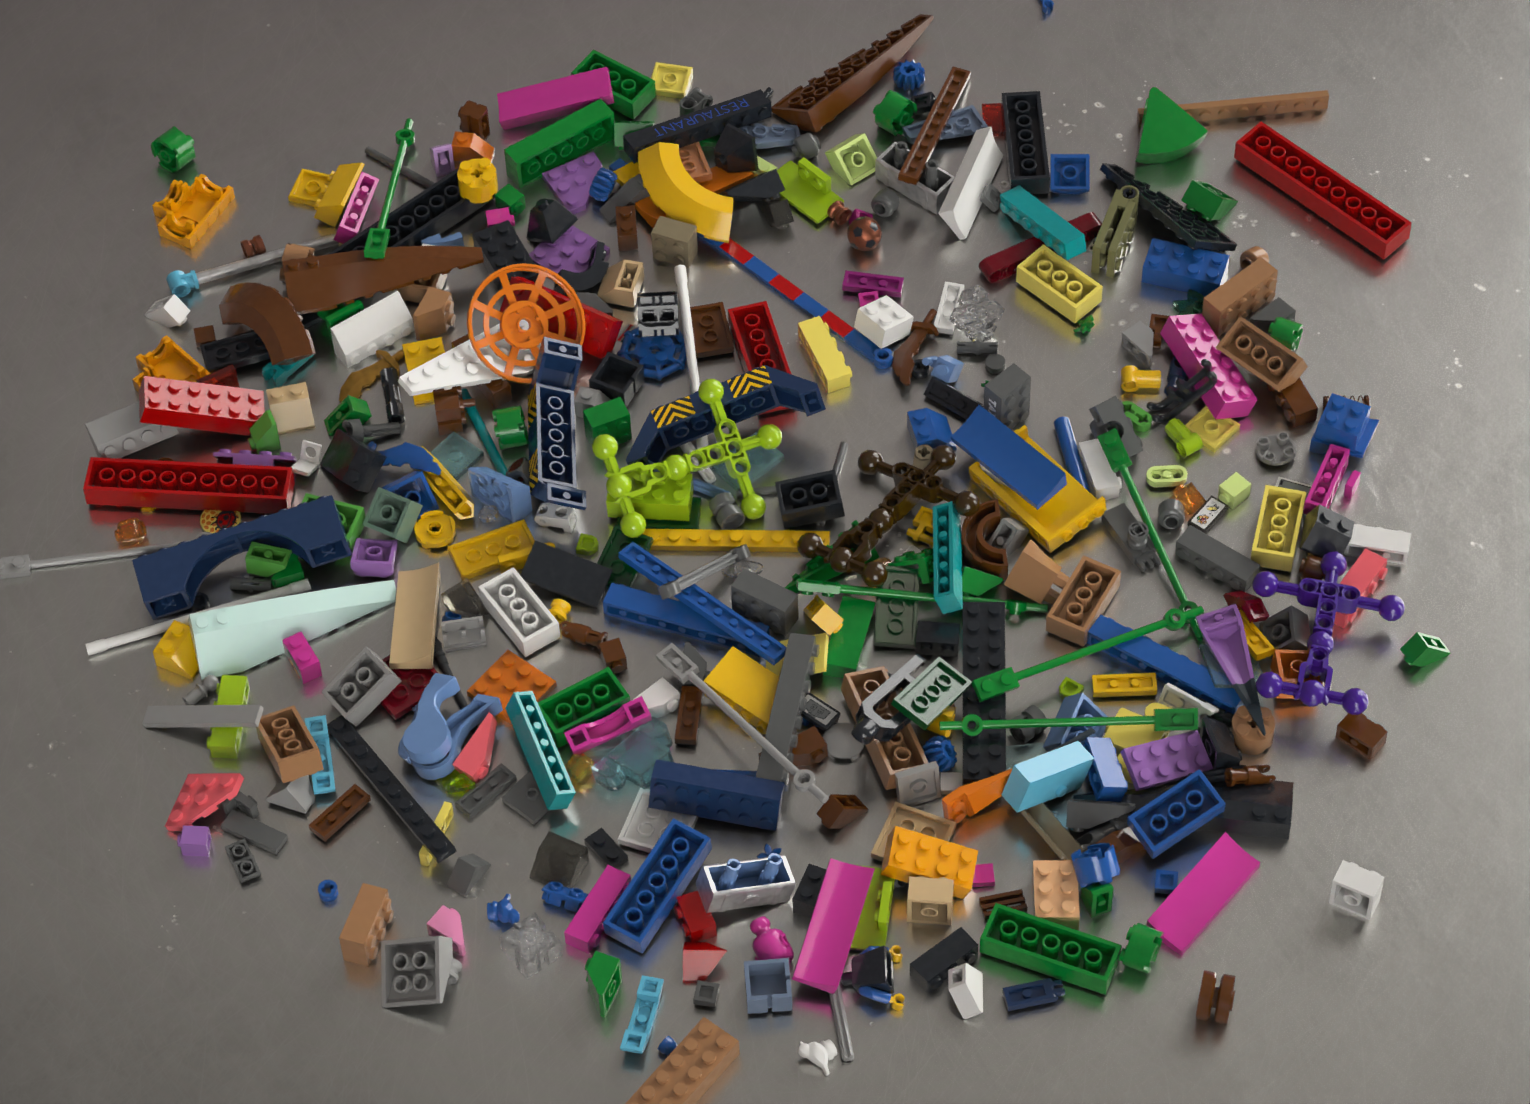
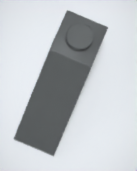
M641 174L629 179L600 208V212L609 224L616 221L615 207L635 205V202L650 196L647 189L643 186Z
M1070 798L1067 803L1066 827H1071V831L1084 832L1085 829L1133 811L1135 804Z

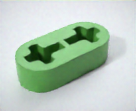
M1130 401L1122 402L1124 411H1126L1124 413L1126 417L1131 419L1133 428L1139 432L1150 430L1152 425L1151 415Z

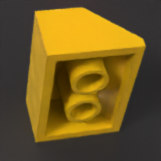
M341 164L336 172L332 170L327 180L330 184L329 186L325 184L320 194L323 198L322 200L318 198L314 209L317 210L314 218L336 227L365 164Z

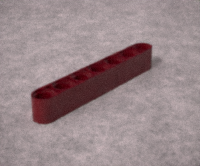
M1094 212L1086 213L1068 221V223L1085 235V242L1096 238L1102 222ZM1034 236L984 258L978 267L990 283L997 282L1015 274L1017 266L1043 244L1045 245V243Z

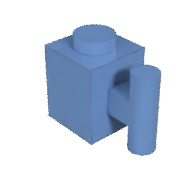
M949 355L931 356L922 360L923 365L933 367L932 376L946 383L957 382L964 365L963 362Z

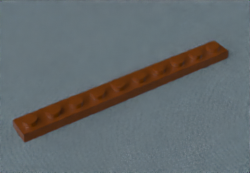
M952 67L899 172L898 180L917 185L926 167V162L928 163L970 78L971 71Z

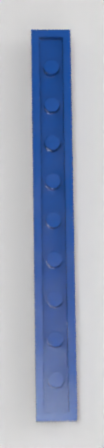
M631 542L619 552L620 560L658 586L682 576L634 542ZM696 584L687 587L674 596L772 665H775L784 658L786 646Z

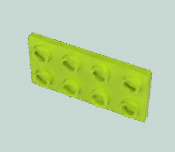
M804 157L798 161V165L790 160L777 170L785 188V191L780 192V196L816 224H819L828 217V208L835 201L839 200L844 203L841 197L831 191V177Z
M869 867L875 868L850 947L852 950L864 951L869 946L886 947L895 879L880 875L881 868Z

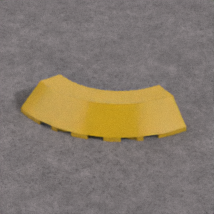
M658 142L639 151V174H641L644 188L647 189L650 199L656 207H660L666 213V217L697 226V233L704 235V238L729 243L733 197L716 194L698 184L688 174L681 162L679 144Z

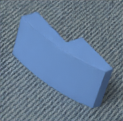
M460 232L445 238H441L438 233L421 240V245L424 243L435 246H464L463 236Z

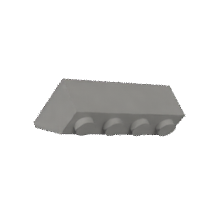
M139 401L85 423L97 457L122 458L179 434L177 427L140 423Z

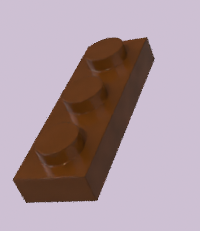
M682 686L675 732L676 744L696 745L703 692L697 687Z
M354 784L310 823L309 829L323 841H326L371 801L370 795Z

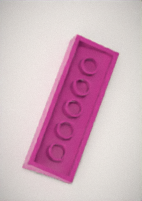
M607 67L497 94L499 123L503 130L569 115L599 99H602L607 105L614 103Z
M1225 832L1149 917L1146 926L1164 932V935L1160 937L1163 939L1162 943L1182 956L1260 867V862L1243 850Z
M830 858L792 980L831 994L835 993L839 986L875 868L857 866Z

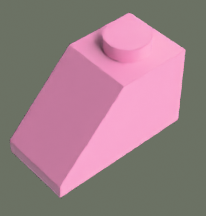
M442 905L426 923L428 935L452 938L453 951L464 956L466 952L461 916L455 909H449Z

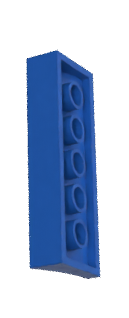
M978 405L966 422L951 435L952 442L1037 510L1067 485L1064 471L981 405Z

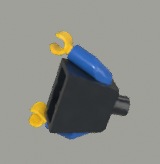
M894 945L889 949L885 946H869L858 956L852 958V971L842 973L841 980L843 985H853L856 991L863 997L885 1004L890 1002L894 1010H902L904 1005L896 1001L903 1002L905 999L903 994L897 993L894 997L891 996V993H894L893 962L898 963L902 960L903 955L900 954L901 947Z

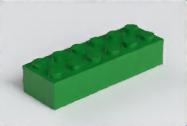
M599 99L548 127L525 137L523 140L504 149L507 176L521 189L542 178V173L575 160L614 139V112L602 99Z
M995 903L980 937L981 953L1104 995L1107 993L1119 964L1122 948L1120 944Z

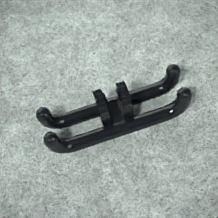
M1203 359L1201 365L1204 368L1188 381L1180 378L1177 379L1175 383L1178 389L1171 386L1167 387L1166 392L1169 396L1158 403H1147L1146 406L1149 410L1159 411L1168 407L1175 400L1181 402L1167 414H1154L1152 416L1154 422H1169L1216 385L1218 378L1211 371L1212 363L1209 360ZM1207 376L1209 380L1195 391L1193 386Z

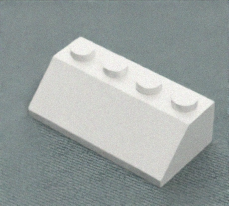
M396 291L330 328L334 352L343 364L349 368L370 355L376 354L377 350L392 345L395 341L413 332V318L400 293Z

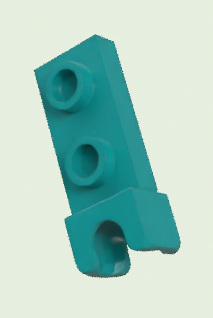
M313 355L291 365H272L269 362L262 369L263 378L265 381L273 378L275 388L281 387L287 381V378Z

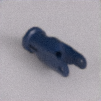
M1175 356L1170 362L1167 375L1168 384L1164 388V393L1167 397L1169 395L1166 392V388L1171 386L1178 389L1175 381L1179 378L1185 381L1186 377L1183 368L1175 366Z

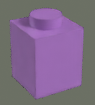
M183 825L182 834H178L177 845L181 847L183 855L209 857L212 840L209 827Z

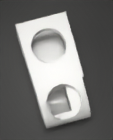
M541 503L534 520L540 526L563 528L564 532L572 533L577 521V515L574 508Z

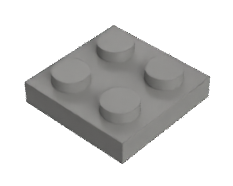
M936 761L895 773L898 803L911 807L941 797L939 766Z

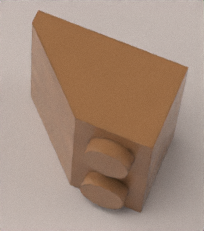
M429 286L413 314L417 341L446 333L450 325L454 324L456 315L454 314V302L450 292Z

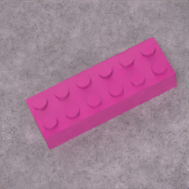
M1202 314L1169 316L1160 334L1188 378H1192L1204 368L1201 365L1203 359H1207L1212 363L1211 371L1217 375L1218 381L1201 398L1215 419L1247 417L1258 399L1232 359L1215 348L1220 341ZM1207 376L1194 385L1196 390L1209 380Z

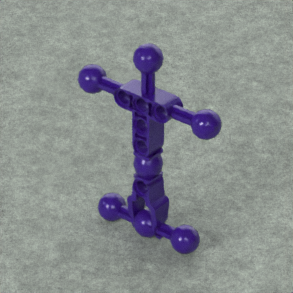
M1337 551L1328 552L1321 559V570L1325 574V581L1305 578L1299 584L1278 581L1275 574L1269 571H1262L1256 574L1252 581V586L1257 595L1270 597L1276 592L1297 596V601L1301 605L1316 608L1312 634L1307 640L1309 655L1307 662H1302L1300 665L1297 684L1283 682L1282 678L1274 672H1264L1256 681L1257 692L1265 698H1275L1280 693L1292 695L1295 700L1300 699L1303 704L1309 707L1318 706L1321 703L1325 706L1328 703L1342 705L1343 709L1351 715L1363 713L1369 705L1368 695L1363 690L1351 688L1345 693L1330 691L1333 669L1328 666V658L1334 648L1332 632L1336 612L1352 614L1356 612L1357 608L1379 611L1380 616L1387 621H1396L1404 614L1405 606L1403 600L1396 595H1387L1381 600L1360 596V591L1356 587L1338 584V577L1345 572L1347 562L1346 558ZM1310 674H1312L1313 676H1320L1319 679L1324 682V686L1316 680H1308L1304 683L1303 681L1304 678H1309Z

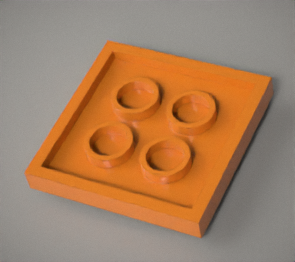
M507 650L467 690V696L472 699L477 694L498 697L503 711L497 714V716L512 725L505 708L513 692L533 691L537 702H540L557 686V683L551 677L510 650Z

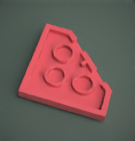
M240 773L188 774L165 824L168 831H182L183 825L193 826L192 823L201 816L206 818L219 809L217 805L226 799L230 801L237 796L244 777Z

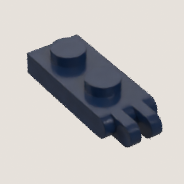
M1052 978L1009 986L1002 990L1008 1011L1055 1002L1059 996L1066 994L1065 989L1062 988V980L1053 981Z

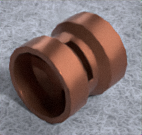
M260 235L254 236L251 240L240 241L246 259L254 257L256 254L266 253V248Z

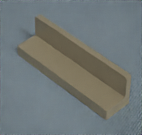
M1044 803L1020 811L1061 860H1072L1071 854L1081 849V853L1085 852Z

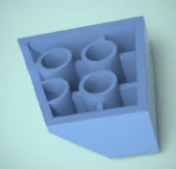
M470 467L468 469L471 494L506 520L514 523L523 520L532 512L530 486L488 467Z

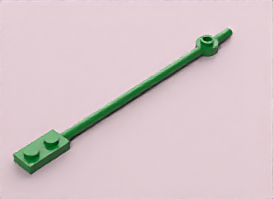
M410 118L406 119L404 129L397 131L395 134L396 143L399 147L378 226L369 230L364 249L365 258L384 259L390 238V229H385L406 148L415 142V133L411 130L413 120Z
M1116 428L1097 436L1113 472L1120 471L1143 523L1149 528L1148 534L1181 604L1179 610L1185 612L1187 609L1198 607L1196 603L1188 601L1127 467L1133 464ZM1196 617L1185 620V623L1190 624L1197 641L1203 640Z
M797 579L796 585L797 590L801 591V594L813 595L814 592L822 593V596L834 597V594L846 593L936 602L934 593L841 585L836 582ZM963 596V602H1005V609L1014 615H1021L1024 611L1045 613L1048 611V604L1029 603L1013 599L997 600Z
M1202 606L1185 612L1173 608L1168 610L1160 621L1014 673L1012 667L973 680L972 685L979 702L1018 689L1020 686L1018 681L1165 627L1170 631H1177L1185 624V620L1204 614ZM1172 616H1176L1178 621L1173 620Z
M1198 708L1154 709V716L982 720L975 714H968L962 721H940L939 729L962 730L969 736L978 735L982 729L1154 724V731L1198 730ZM969 721L975 722V727L973 729H970L968 727Z

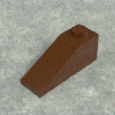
M815 726L797 734V747H793L792 750L794 754L793 764L795 766H808L815 762L818 763L828 756L827 743Z
M1130 827L1114 831L1095 843H1110V846L1113 844L1119 865L1144 849Z

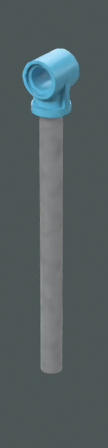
M334 233L297 245L315 248V251L338 245L339 242L333 240L336 235ZM285 248L198 273L191 270L190 273L185 274L183 271L176 270L168 274L166 281L172 295L175 294L178 298H183L190 293L192 288L199 289V284L282 261Z

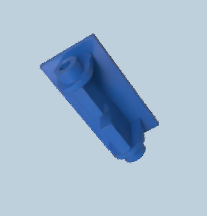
M549 882L541 890L544 891L542 899L545 900V903L561 907L564 900V909L576 913L588 896L581 889L567 888L559 882Z

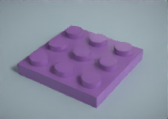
M572 225L553 244L541 242L529 255L536 265L548 268L557 274L561 269L581 273L587 271L591 247L598 240ZM604 245L607 256L610 253V248Z

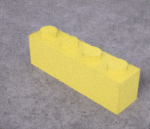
M820 316L799 322L798 336L827 392L830 393L849 387L852 371L850 366L845 365L844 355L842 351H838L835 338L830 336L828 324L826 322L823 323Z

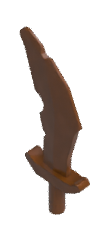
M930 309L923 322H912L910 331L912 334L894 351L892 367L896 376L900 377L899 380L904 385L908 386L911 383V375L915 364L912 358L918 354L919 345L922 344L927 334L939 335L937 328L932 324L933 319L937 315L935 309Z

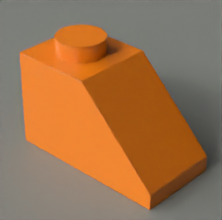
M455 131L451 145L454 161L462 162L471 159L488 158L492 163L494 147L474 133Z

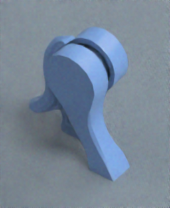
M435 673L430 683L425 687L418 704L412 708L414 717L399 742V756L409 764L412 762L417 774L424 779L437 780L446 777L455 769L452 764L460 754L463 742L469 732L476 725L480 724L488 713L495 717L503 711L498 697L477 694L469 705L454 713L445 721L440 712L441 703L458 693L460 687L455 676Z

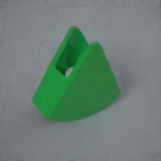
M1152 87L1145 102L1135 162L1159 164L1179 159L1197 148L1204 141L1208 130L1158 88Z

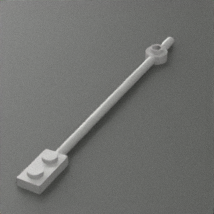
M202 532V533H199V534L196 536L195 539H197V538H198L199 536H201V535H210V534H212V533H211V532ZM180 542L31 560L29 554L0 558V579L31 576V569L151 554L161 548L176 546Z
M673 643L656 655L657 660L681 683L684 684L690 680L794 776L795 788L798 791H810L822 803L828 801L829 797L816 786L814 773L808 769L799 770L696 675L700 672L698 666Z

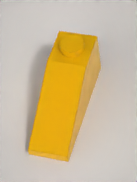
M818 595L803 609L809 618L828 635L836 634L843 626L842 622L844 619Z

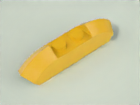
M424 448L433 457V462H437L441 469L440 475L422 471L428 485L459 519L474 517V502L469 494L439 460Z

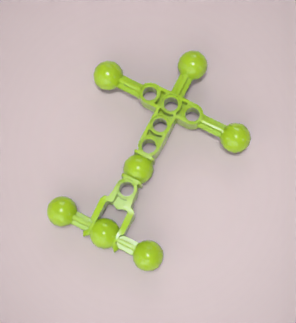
M706 379L699 385L698 392L701 400L710 405L717 425L714 428V435L717 443L694 450L689 454L685 453L682 456L677 454L670 455L661 463L644 465L642 462H636L620 469L615 458L618 444L614 437L608 434L597 436L593 441L592 450L597 458L604 461L607 473L604 476L608 478L606 483L607 492L610 496L616 498L614 504H619L623 513L620 522L621 530L624 535L635 538L644 533L646 520L641 514L635 512L631 499L646 495L652 486L661 483L663 480H681L690 472H697L721 463H725L729 475L738 481L743 495L740 506L745 517L752 520L762 517L766 510V502L761 496L755 494L748 476L751 465L746 451L759 446L768 450L777 448L782 441L781 430L773 424H765L760 427L757 435L741 439L735 422L727 418L722 405L723 385L716 379ZM721 426H726L729 429V434L723 433ZM728 445H733L736 448V453H731ZM710 451H714L717 454V459L711 458ZM691 457L697 458L699 462L697 466L692 464ZM736 464H740L742 466V473L736 470ZM653 469L660 471L661 478L654 476ZM635 471L640 475L639 479L643 482L641 489L631 492L632 482L625 474Z

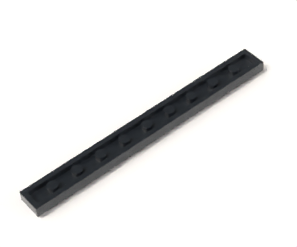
M343 715L327 724L328 733L438 864L457 852L455 846Z

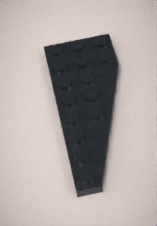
M1102 163L1100 171L1106 175L1105 177L1108 180L1115 182L1119 189L1128 185L1136 187L1139 190L1138 202L1140 207L1151 212L1152 217L1163 222L1164 227L1175 232V236L1187 242V246L1191 249L1198 250L1200 248L1221 252L1235 251L1237 244L1210 222H1201L1198 220L1199 215L1182 210L1183 206L1162 192L1157 191L1155 193L1151 191L1149 184L1134 180V175L1120 166Z

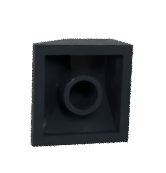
M728 123L714 148L716 166L728 173L757 171L759 168L755 137Z
M540 199L530 210L526 238L528 241L553 244L578 219L556 200Z

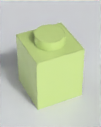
M1235 472L1219 485L1218 498L1224 505L1229 506L1233 510L1250 496L1251 483Z

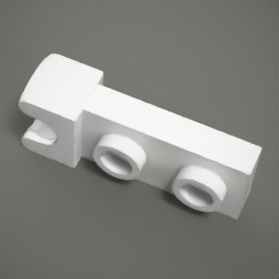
M1170 683L1164 685L1158 703L1170 708H1198L1199 728L1202 725V718L1219 712V709L1212 704L1205 703Z

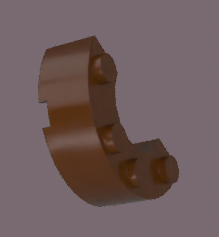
M998 499L980 504L976 514L966 516L961 531L962 555L970 568L1003 578V581H1006L1008 578L1006 549L995 548L985 541L986 536L995 532L1000 524Z

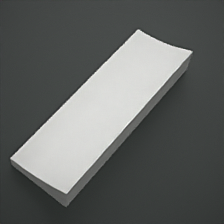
M991 126L976 130L938 213L960 240L967 238L981 207L980 197L986 185L992 182L1003 158V153L998 148L993 137Z

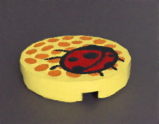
M204 510L200 516L202 530L212 534L220 529L231 528L241 523V515L238 511Z

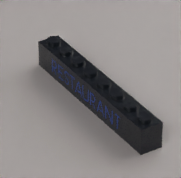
M760 89L623 135L624 151L635 164L638 163L639 151L658 142L679 144V148L722 134L728 123L740 128L772 117L771 101Z

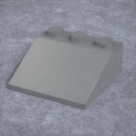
M429 936L381 941L382 1008L442 1003L453 961L452 938Z

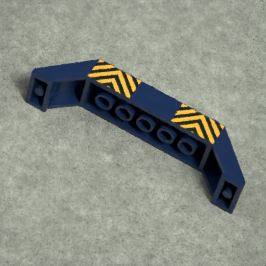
M543 337L528 393L530 494L547 503L585 510L587 508L586 491L577 489L574 389L582 362V345Z
M766 365L720 382L724 388L723 398L721 399L727 418L733 420L735 424L779 406L804 412L807 417L826 409L817 383ZM696 391L691 395L678 398L671 403L651 410L626 458L627 464L631 465L636 462H642L644 465H650L649 460L654 463L661 462L668 450L713 433L717 424L710 405L703 402L699 397V392Z

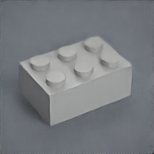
M365 647L322 693L345 719L358 726L401 680L376 653Z

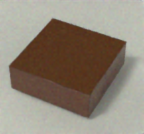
M213 325L194 328L197 348L200 345L216 341Z

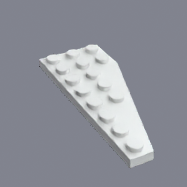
M526 320L519 322L522 330H528L529 324ZM500 323L490 328L491 335L500 332ZM484 332L475 336V341L485 338ZM469 339L400 376L398 383L409 396L432 393L433 390L444 388V390H449L455 386L467 387L490 383L491 380L502 379L503 381L506 379L496 375L483 364L475 353ZM505 339L495 342L500 351L509 356L512 346ZM489 345L480 348L482 355L488 362L504 372L507 362L498 357ZM519 349L517 360H535L530 349ZM514 365L512 376L526 377L534 372L535 366L521 367Z

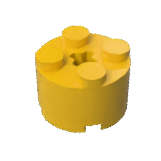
M471 159L460 163L457 177L459 192L462 198H467L471 203L476 204L491 200L492 196L498 192L496 168L490 159Z

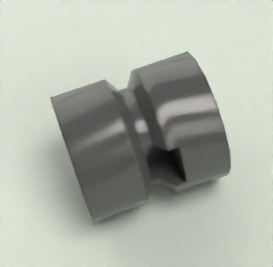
M730 492L720 493L710 501L709 508L713 515L716 516V520L722 530H734L742 525L745 515Z
M1031 705L1022 711L1021 715H1017L1011 720L1047 718L1037 706ZM1047 727L1008 729L1019 743L1025 744L1035 734L1041 733Z

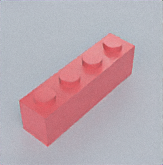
M1365 548L1339 584L1356 587L1360 591V596L1367 597L1369 593L1373 594L1377 588V582L1380 579L1383 580L1388 572L1386 568L1387 559ZM1336 612L1334 624L1345 628L1348 622H1353L1357 612L1352 614Z

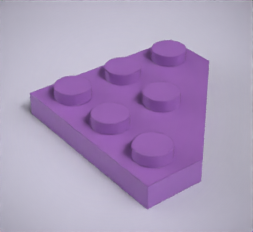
M591 152L542 173V178L559 203L572 214H576L587 209L590 198V186L597 171L603 167L595 153Z

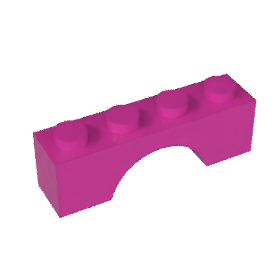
M640 696L623 704L612 714L592 723L581 724L564 732V735L575 757L651 721L652 717L643 697Z

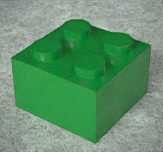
M621 397L583 410L585 436L591 447L594 439L602 434L614 437L617 444L625 443L632 439L630 413Z

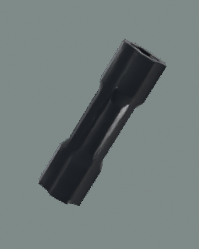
M392 367L384 368L380 371V377L384 390L388 423L399 422L401 424L405 421L403 404L401 403L397 369Z

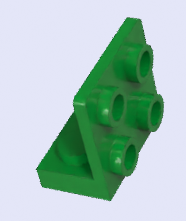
M933 548L923 549L920 553L916 554L914 551L904 552L901 556L894 557V561L888 563V566L896 567L918 564V575L921 578L922 584L934 581Z

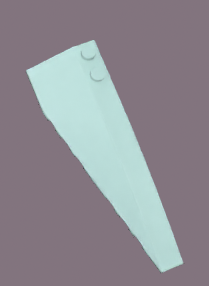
M394 580L313 591L189 614L188 622L201 681L208 675L222 677V675L243 673L258 664L267 662V660L284 654L282 640L298 632H302L307 642H310L353 620L362 618L366 614L394 603L397 591Z

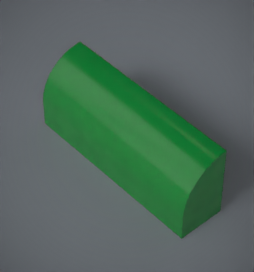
M848 596L842 597L838 614L844 619L842 622L843 626L836 634H831L828 644L827 668L823 675L844 678L846 673L856 672L876 602Z

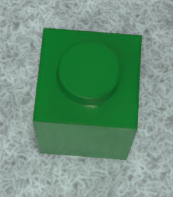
M509 183L494 194L496 207L498 209L509 207V213L514 215V217L526 209L525 195Z

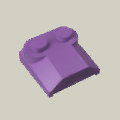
M356 538L350 561L353 573L360 577L386 578L392 575L398 540Z

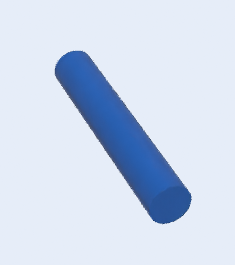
M1059 417L1054 421V427L1067 472L1090 492L1070 420L1068 417Z

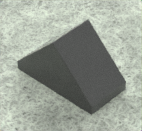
M473 853L458 857L447 887L466 897L489 869L491 863Z

